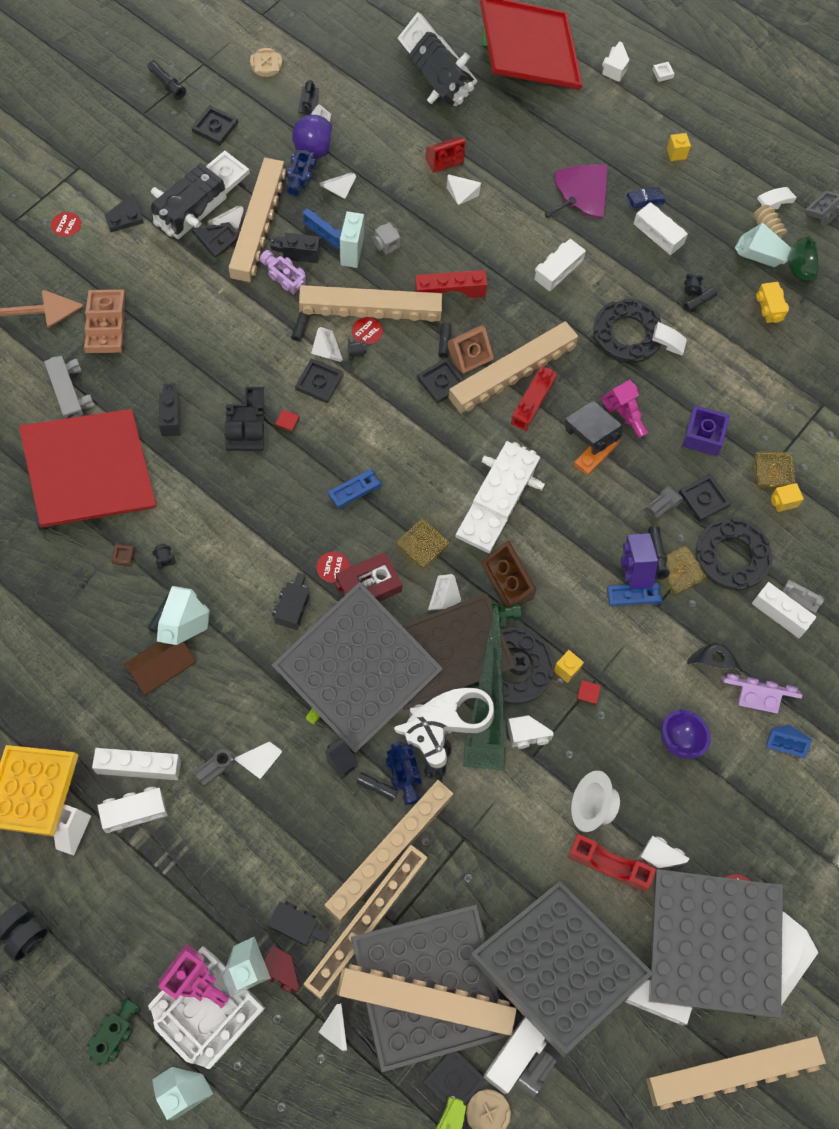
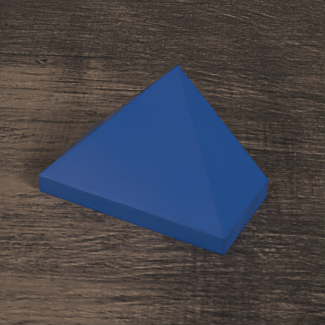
M789 724L772 728L766 748L806 758L812 739Z

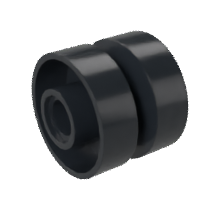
M24 901L16 903L0 916V946L6 944L3 951L13 962H17L31 953L49 932V927L39 917L32 919L34 911Z

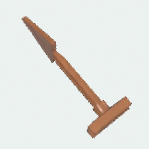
M42 290L43 305L0 308V316L45 313L47 327L50 328L82 309L83 304Z

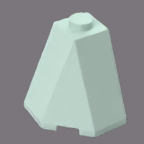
M761 223L743 234L735 249L740 256L776 267L788 261L791 247L764 223Z
M172 586L158 623L157 642L178 645L208 629L210 610L205 604L202 605L192 589Z
M255 937L235 945L232 949L222 975L230 997L270 979Z
M171 1067L152 1079L156 1100L167 1120H176L213 1095L204 1075Z

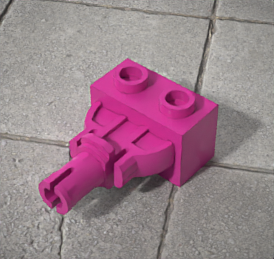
M630 379L612 389L600 399L608 413L617 409L619 414L625 418V423L631 424L636 435L640 438L647 434L648 431L640 419L642 418V413L639 412L635 400L639 396L637 386Z
M188 944L184 945L160 977L158 988L175 1000L180 995L183 997H194L199 1001L202 1000V997H205L222 1009L225 1006L224 1003H227L230 998L229 995H226L214 986L216 978L209 974L208 967L204 963V956Z

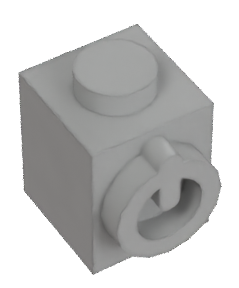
M390 222L375 229V236L372 239L379 251L382 250L386 255L400 248L401 237L398 230L393 228Z

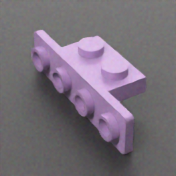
M733 673L721 676L724 683L741 686L737 703L739 706L778 714L782 695L802 698L803 695L798 691L797 687L786 685L785 688L771 681H767L766 684L760 683L756 678L747 677V680L741 679L739 675Z

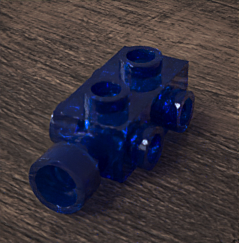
M307 148L297 149L296 154H292V166H288L286 171V177L289 179L286 190L292 196H298L301 187L305 188L307 181L310 182L311 170L316 165L314 153Z
M394 743L391 745V750L387 751L388 757L386 758V764L391 768L393 774L391 782L397 790H403L404 804L412 805L420 800L415 786L422 784L415 753L411 744Z

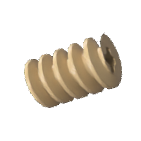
M763 205L758 208L753 214L758 225L764 223L779 238L784 237L787 234V229L784 228L781 219L777 218L778 214L774 213L775 209L773 207L769 208V205Z

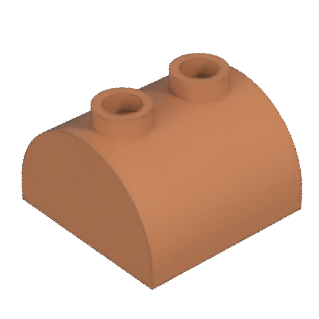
M478 326L448 341L451 358L455 366L463 374L494 359L485 326Z

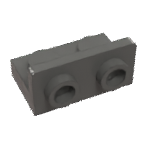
M829 191L823 192L805 209L806 215L820 219L821 227H826L839 214V194Z

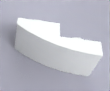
M782 187L763 193L757 199L761 206L769 205V208L778 209L781 204L794 203L797 197L788 187Z
M658 322L656 324L652 340L666 345V350L683 355L687 339L676 330Z

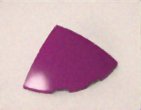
M580 165L555 171V184L557 189L561 190L564 195V200L567 202L570 197H574L575 203L569 204L571 207L576 206L585 215L603 219L607 165Z

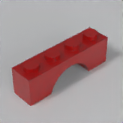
M485 270L415 275V292L443 294L445 292L458 291L466 294L468 298L486 297Z
M580 834L575 837L567 858L641 892H646L650 888L656 872L655 868L640 861L614 855L603 849L598 842Z

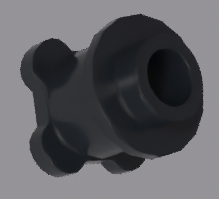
M687 274L684 281L686 285L684 292L692 297L699 295L702 292L701 281L703 276Z
M348 339L349 360H352V356H361L363 358V354H367L366 343H362V340L360 342H350V339Z
M159 544L152 552L156 556L158 569L176 563L175 556L171 554V547L169 545Z

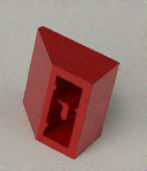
M455 137L426 147L425 159L433 173L464 163L465 138Z

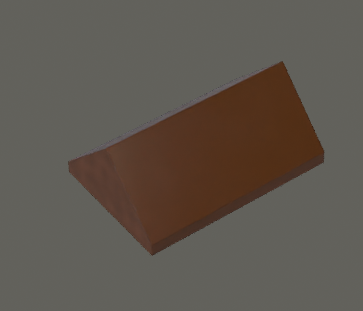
M506 541L481 562L505 607H511V605L515 604L522 605L534 599L537 589L510 541Z
M184 641L178 645L157 642L124 663V666L146 696L195 664L196 661Z

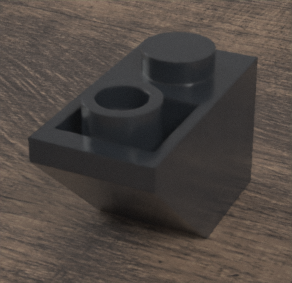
M343 738L339 741L334 740L327 746V762L341 780L358 768V762Z

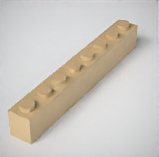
M264 158L229 265L230 278L251 282L252 276L256 275L257 261L260 262L261 247L264 248L265 235L270 230L269 222L274 218V206L278 205V193L282 192V180L286 179L287 176L284 161Z
M300 285L299 313L303 311L307 315L322 314L324 316L339 315L342 317L357 316L359 318L375 317L377 319L393 318L395 320L410 319L412 321L428 320L434 322L441 319L442 293Z
M565 321L450 388L448 398L460 414L465 411L468 412L478 403L486 402L495 393H501L505 387L516 384L522 377H528L534 370L541 366H546L549 361L558 359L566 351H572L576 347L578 335Z
M437 780L324 905L325 909L341 923L452 800L453 793Z
M412 845L408 847L303 985L320 1000L324 998L341 975L342 968H346L355 957L351 936L371 932L377 928L425 865L428 857Z
M349 964V968H342L337 990L338 996L512 1035L517 1008L511 1007V1002L498 999V1002L494 1003L489 1001L490 997L477 994L476 998L468 997L469 992L456 989L455 993L447 992L448 987L435 984L434 988L426 987V982L413 979V983L404 982L405 977L392 974L391 978L383 977L384 972L371 969L370 973L362 972V967Z
M815 1036L647 1078L646 1082L653 1106H660L661 1110L674 1107L673 1102L681 1100L683 1105L695 1102L694 1097L702 1095L703 1099L715 1097V1092L723 1090L724 1094L737 1091L736 1086L744 1084L745 1088L758 1086L757 1081L765 1079L766 1083L778 1081L779 1075L785 1074L786 1078L799 1075L798 1070L806 1069L807 1073L820 1070L819 1065L826 1064L818 1037Z

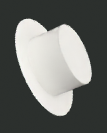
M590 772L580 781L574 792L571 806L572 818L576 827L581 831L590 832L601 824H609L618 813L620 806L619 794L612 788L611 781L604 772Z

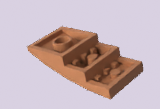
M89 290L85 311V353L122 352L125 290Z

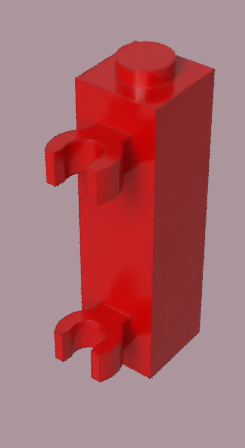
M544 366L540 367L514 411L511 425L527 432L556 381V372Z

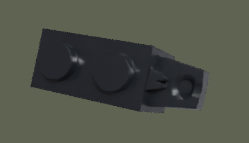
M285 233L284 237H272L270 247L271 250L282 252L284 259L287 257L293 261L318 264L320 237Z
M175 383L164 384L162 393H159V428L162 436H180V400L178 392H176Z
M297 573L294 582H287L286 587L281 589L279 599L281 600L279 605H275L272 613L275 624L298 630L310 598V590L307 586H304L306 579L304 574Z
M288 901L285 904L279 902L268 923L270 929L307 947L309 942L314 943L315 939L324 944L327 943L330 935L320 930L322 925L315 920L316 916L308 911L302 913L296 910V905Z

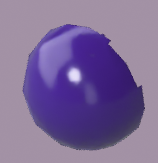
M307 115L300 118L292 132V142L296 150L302 156L310 159H319L326 156L329 151L332 124L320 115Z
M680 709L671 712L665 717L660 729L663 745L669 753L679 758H698L708 750L711 743L707 724L699 715L690 710Z

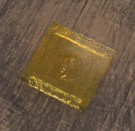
M755 453L757 487L778 488L795 484L792 453Z
M421 518L396 541V546L421 569H424L449 546L450 542Z
M687 545L666 555L668 558L666 564L670 575L664 581L673 595L707 577Z

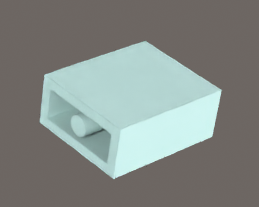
M347 211L340 237V264L342 266L358 268L364 242V214Z

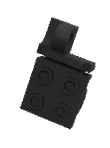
M245 387V404H226V451H263L264 387Z

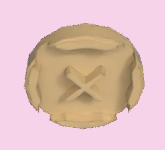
M258 49L254 55H251V69L259 76H274L282 69V57L274 49Z
M488 1089L479 1091L471 1097L467 1104L466 1117L471 1129H506L510 1122L511 1111L505 1097L497 1091Z

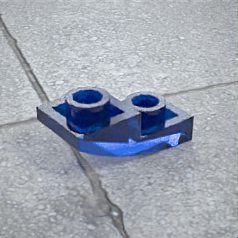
M660 188L638 189L626 195L632 207L644 208L650 202L663 205L666 201Z

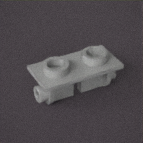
M788 580L782 591L813 613L817 612L819 606L824 601L821 595H817L791 580Z

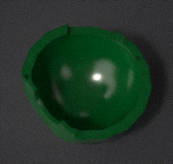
M809 236L799 239L792 246L788 255L789 268L792 273L804 281H814L818 273L816 241L814 242V239H811Z

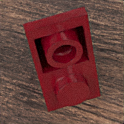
M272 946L264 959L270 975L268 981L273 983L276 980L281 983L280 988L291 994L292 991L298 993L300 988L292 957Z

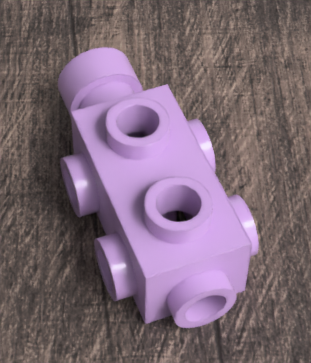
M269 250L261 254L259 260L265 266H268L270 278L279 282L283 289L289 290L294 295L300 291V285H306L305 272L301 268L296 269L289 258L286 257L284 259L279 256L276 259Z

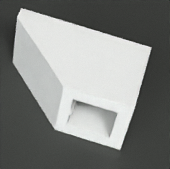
M619 41L616 47H612L609 57H606L602 64L604 67L602 74L618 82L626 73L629 58L622 42Z
M529 715L508 720L507 727L512 747L523 749L529 747V744L534 743L545 745L553 737V731Z
M63 805L54 835L56 849L74 856L91 815L76 808Z
M652 836L637 861L655 869L667 870L685 865L689 858L685 856L682 850L678 848L673 849L668 846L667 842L661 837Z

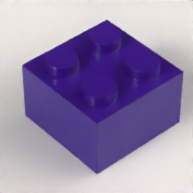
M694 405L689 416L682 446L718 456L723 446L730 415Z
M650 533L627 535L626 543H623L624 556H621V567L625 568V581L629 583L630 589L653 588L658 559Z

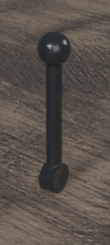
M570 197L567 202L563 203L562 205L558 206L550 212L547 211L545 213V217L550 218L553 213L557 212L558 210L562 209L568 204H574L575 198Z

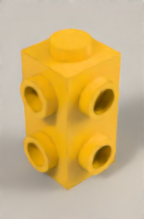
M779 282L761 284L756 298L760 302L762 316L765 317L767 323L783 321L789 311V306L784 300V292L780 288Z

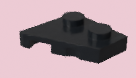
M134 193L105 214L110 232L144 223Z
M230 222L221 223L220 225H209L205 228H194L192 230V233L214 258L239 237V233Z

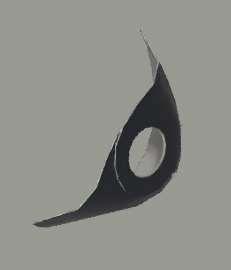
M713 643L698 649L687 661L688 665L701 663L715 668H735L742 672L741 666L730 650L719 643ZM719 651L724 654L725 659L722 663H717L713 660L712 655L714 652Z

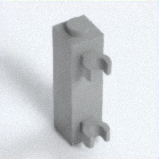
M58 356L44 361L64 418L84 416L82 409L93 408L94 404L90 395L83 396L78 400L69 374L81 372L78 360L74 359L65 364L63 357Z

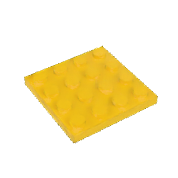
M6 745L0 761V829L54 837L79 755L75 752Z

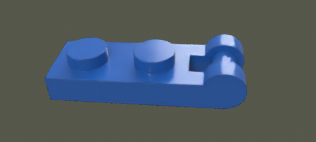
M307 208L303 212V223L332 246L340 248L342 231L339 229L335 230L330 223L323 221L317 213Z
M370 469L328 491V496L336 508L340 509L369 492L380 489L383 484L375 477L376 474L373 469Z
M654 583L653 588L630 589L629 585L608 586L609 607L661 604L663 601L662 596L659 595L661 590L660 584ZM647 592H651L652 596H648Z

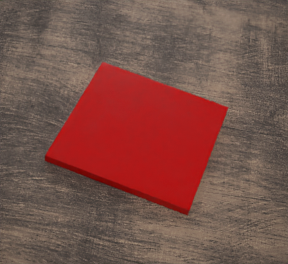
M479 0L493 74L579 90L582 88L583 84L567 12L512 0Z
M132 409L19 425L40 528L156 508Z

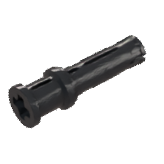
M151 60L148 63L147 68L164 84L165 89L171 92L176 100H180L185 96L186 88L181 86L176 78L170 77L155 60Z
M651 526L648 529V533L651 535L658 559L655 579H665L670 575V571L666 564L668 558L663 552L660 527Z

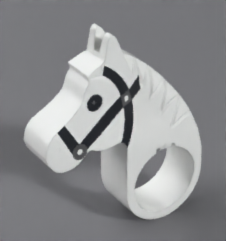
M454 689L433 698L420 707L409 718L407 723L398 725L394 729L396 733L406 736L408 744L421 749L431 767L441 768L447 762V755L443 748L445 733L448 731L479 733L486 730L494 719L493 702L490 696L480 689ZM469 698L482 699L489 706L488 716L478 724L465 723L456 712L457 707H460L462 702Z

